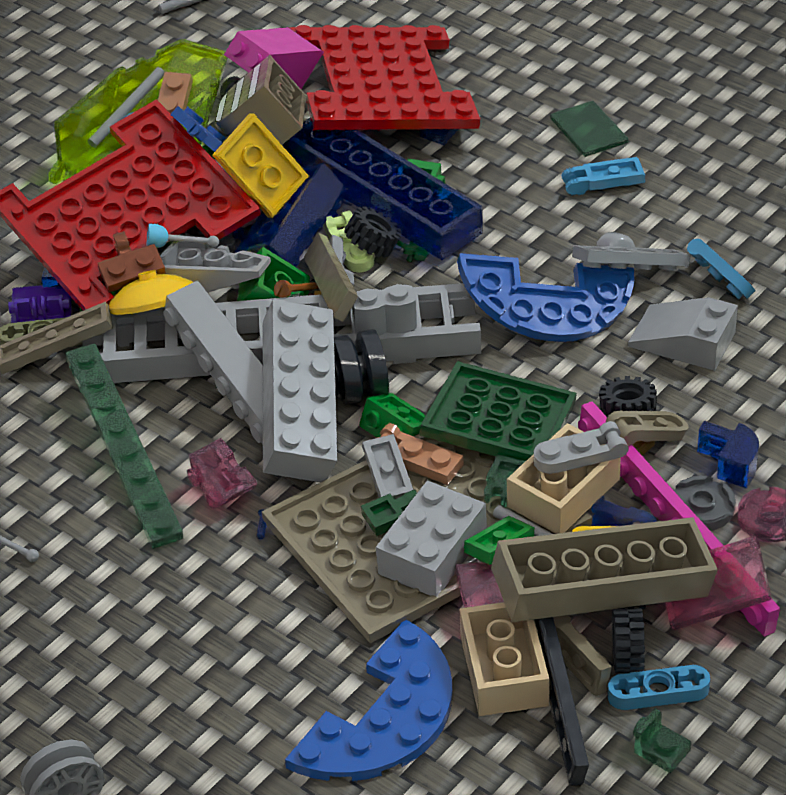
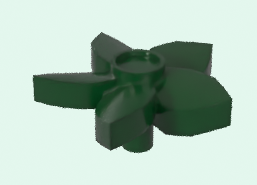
M398 240L396 244L404 249V254H408L406 259L408 262H412L413 258L425 261L430 254V251L419 247L413 241L406 244Z

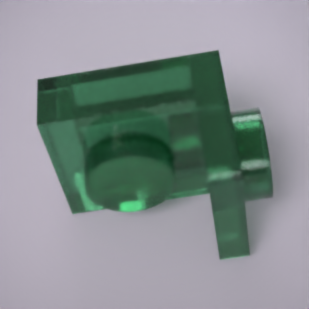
M655 708L647 717L640 718L634 727V753L671 774L691 751V741L662 725V712Z

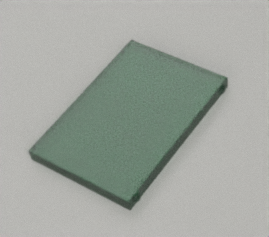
M593 100L550 114V119L584 157L628 143V137Z

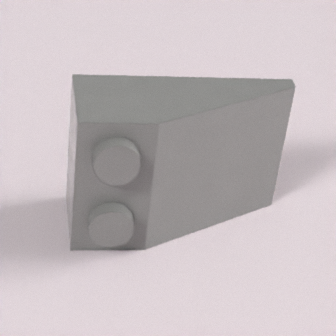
M709 297L651 304L628 341V347L715 371L736 333L738 305Z

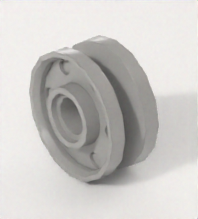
M72 739L57 741L42 748L29 759L23 767L20 776L21 786L26 795H99L105 781L103 770L95 761L91 749L84 742Z

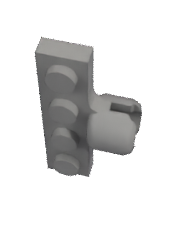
M608 232L601 236L596 246L573 245L572 252L573 258L582 260L583 266L601 268V264L612 268L626 269L630 264H634V268L651 270L652 265H659L660 269L675 271L677 266H689L690 254L675 249L635 247L633 240L629 236L616 232Z

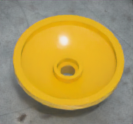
M156 270L139 273L138 280L124 286L108 305L110 313L113 315H125L165 307L167 295L193 282L174 274L157 275Z

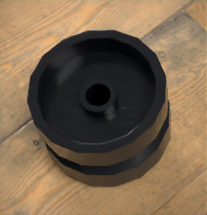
M371 329L358 332L355 345L348 335L334 337L335 381L343 404L348 405L361 402L364 389L369 397L389 394L386 359L376 330Z

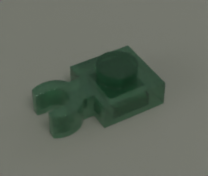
M497 454L486 476L484 503H489L493 496H500L501 506L506 507L507 478L526 461Z

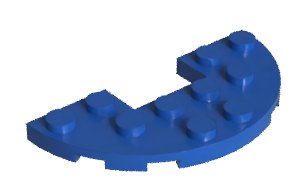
M460 253L457 259L458 270L466 290L486 314L510 330L545 341H576L604 331L620 317L634 287L633 267L619 269L609 267L608 265H601V268L583 266V263H576L573 269L575 287L522 283L518 258Z
M405 620L401 622L366 664L367 673L390 684L356 726L326 711L286 757V769L320 780L329 781L330 776L352 777V781L382 776L383 770L398 764L404 767L428 750L443 731L452 707L451 671L447 659L437 643L425 631L410 621Z

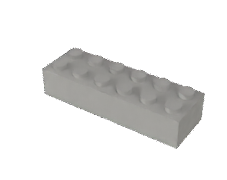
M272 299L262 322L263 473L322 482L329 478L337 462L333 310Z

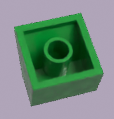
M262 247L256 254L270 257L271 263L260 277L239 283L237 301L280 298L274 294V286L278 281L286 280L290 284L310 283V276ZM309 290L291 292L289 297L308 296Z

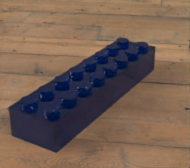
M308 118L303 121L302 129L283 144V147L310 178L361 209L362 207H367L368 210L372 208L375 209L376 213H383L385 218H391V222L398 225L397 228L401 229L402 236L413 241L419 247H423L427 252L440 260L450 256L483 234L482 205L358 130H314L311 119Z

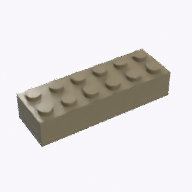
M694 517L500 540L497 543L491 566L511 622L708 597L718 571Z

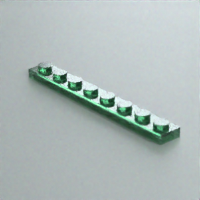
M96 344L65 352L66 361L152 549L184 539L183 530Z

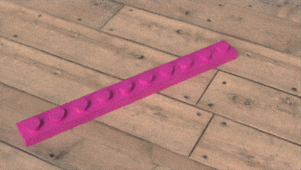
M593 401L581 406L578 429L583 432L599 429L602 424L606 423L607 417ZM633 445L628 446L627 454L621 457L620 477L631 487L633 493L640 497L649 507L653 516L657 517L660 521L694 517L718 569L714 582L726 594L728 600L739 608L747 621L755 626L763 637L775 633L780 607Z

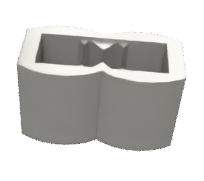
M396 284L383 290L363 289L356 292L358 298L352 307L356 336L358 332L375 329L378 336L386 332L405 333L417 328L416 298L412 286Z

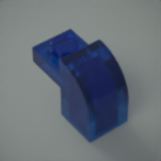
M704 421L699 428L697 452L718 459L717 479L747 489L757 472L759 453L757 435L753 430L741 423L733 431Z

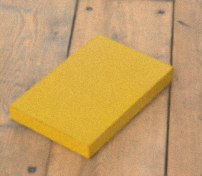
M249 113L212 155L268 218H273L309 177L254 113Z

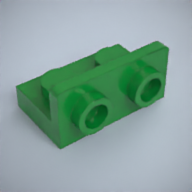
M393 393L367 398L359 426L376 438L381 436V430L389 423L396 425L403 433L416 436L420 433V426L426 415Z

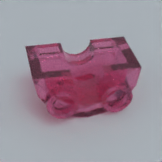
M222 438L189 454L191 468L187 470V476L193 486H200L205 493L207 503L212 509L224 505L256 488L257 481L245 466L241 468L238 465L234 453Z

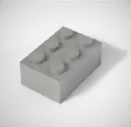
M427 480L376 546L378 574L394 581L398 580L399 583L413 589L417 588L420 592L437 597L468 557V554L464 553V541L487 528L486 503Z

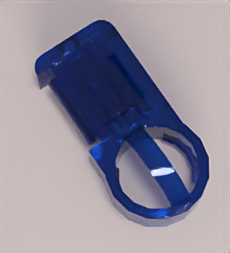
M601 496L592 505V512L595 513L592 516V526L633 525V522L640 524L657 522L651 513L632 506L629 509L604 500L605 496Z

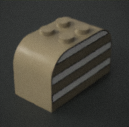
M269 55L223 96L218 104L214 121L216 123L215 126L223 136L229 137L249 113H254L280 144L283 145L302 129L306 94Z

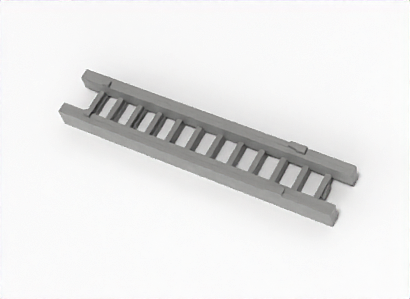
M463 283L413 287L416 298L417 328L414 331L405 333L386 332L379 336L386 361H393V364L416 362V359L481 354L480 323L452 325L455 323L454 317L475 315V301ZM322 295L215 304L238 334L260 332V340L244 342L263 365L262 322L272 299L329 309ZM165 307L133 314H112L113 329L106 331L100 336H94L82 341L83 346L103 345V353L78 355L82 386L208 376L210 373L202 370L198 357L192 349L189 350L185 346L178 347V339H181V336L174 326L171 327L167 323L163 313ZM351 308L345 321L343 320L342 322L333 318L334 326L352 325V333L334 334V337L348 335L355 345L356 333ZM443 318V326L422 327L421 319ZM165 340V348L147 349V341ZM134 342V350L117 351V344L120 347H124Z

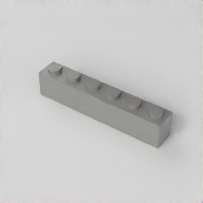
M198 280L167 295L165 310L163 311L167 323L177 329L184 346L189 350L192 349L198 357L202 370L210 373L215 380L218 391L223 396L226 395L236 415L246 421L254 439L258 443L261 442L263 444V365Z

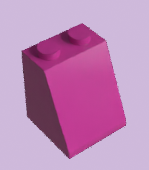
M286 27L238 31L224 55L248 73L266 57L271 55L297 86L302 89L324 52Z

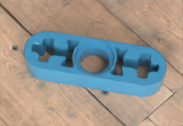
M698 665L618 674L612 677L608 683V701L613 707L620 710L699 701L704 699L709 693L710 674L705 668ZM675 682H678L677 689L675 688ZM653 683H663L668 686V690L655 692L649 686ZM640 686H643V693H640ZM621 689H625L627 694H622Z

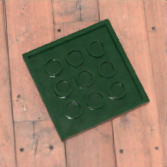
M457 361L421 423L419 436L523 464L534 454V449L539 443L548 441L565 426L575 405L577 393Z

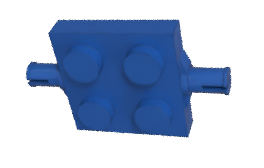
M177 106L170 114L187 129V132L192 137H196L200 142H204L214 152L226 139L211 125L207 129L201 125L204 119L188 106L185 110Z

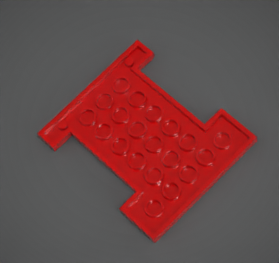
M307 25L289 27L324 52L321 56V62L330 92L318 90L316 92H307L306 104L314 130L479 129L480 117L471 93L464 90L443 92L427 49H449L450 39L445 27L430 25L428 27H414L411 25H404L402 27H388L385 25H378L376 27H362L359 25H352L350 27H336L333 25H325L323 27H310Z
M157 99L110 126V134L122 146L121 148L31 201L22 194L14 183L0 190V217L83 311L105 301L109 305L114 298L102 284L103 278L98 269V262L119 256L114 247V234L124 231L131 251L146 247L148 224L161 225L170 235H180L196 225L207 238L216 236L220 240L260 215V207L186 129L170 115Z

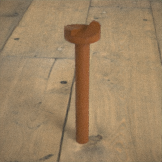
M280 280L274 286V294L276 297L284 298L289 297L291 292L319 289L316 282L290 284L286 280Z

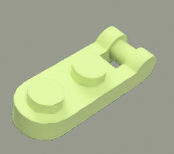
M348 210L335 218L332 216L322 218V225L329 239L332 235L343 238V251L346 252L345 266L350 271L359 273L370 270L374 266V253L370 255L367 253V250H360L358 248L359 245H353L351 243L352 239H348L346 237L347 233L344 232L346 225L353 215L352 212Z

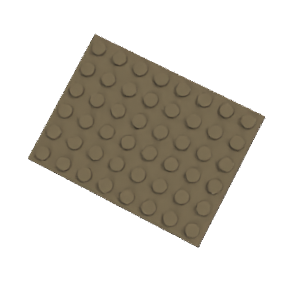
M419 434L414 436L461 454L464 457V465L448 485L407 470L413 490H416L417 493L428 480L486 503L487 528L500 521L493 516V512L498 505H501L548 532L555 534L507 507V478L522 463L419 436ZM365 460L262 511V519L366 640L372 643L395 631L401 622L405 620L412 622L495 577L491 570L492 564L483 563L468 555L437 597L420 592L417 588L413 589L403 585L398 580L394 581L379 575L376 546L387 532L376 536L361 513L362 505L379 498L368 463ZM586 511L565 533L572 532L578 526H592L593 517Z

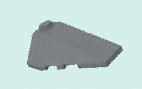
M172 241L160 255L166 274H174L192 282L198 280L207 293L258 278L271 263V259L268 256L248 251L232 253L229 251L228 246L220 245L216 249L209 247L208 244Z

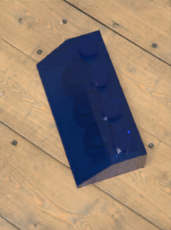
M325 163L304 168L303 170L309 177L273 218H268L263 211L260 213L234 253L239 251L257 253L264 247L294 267H297L300 263V256L313 242V236L326 223V216L338 204L339 196L345 186Z

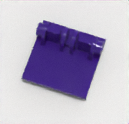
M60 284L15 287L12 289V302H8L11 323L71 316L72 298Z

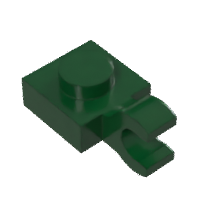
M416 490L409 491L397 499H394L391 493L361 506L362 516L376 536L388 532L416 496L417 492Z

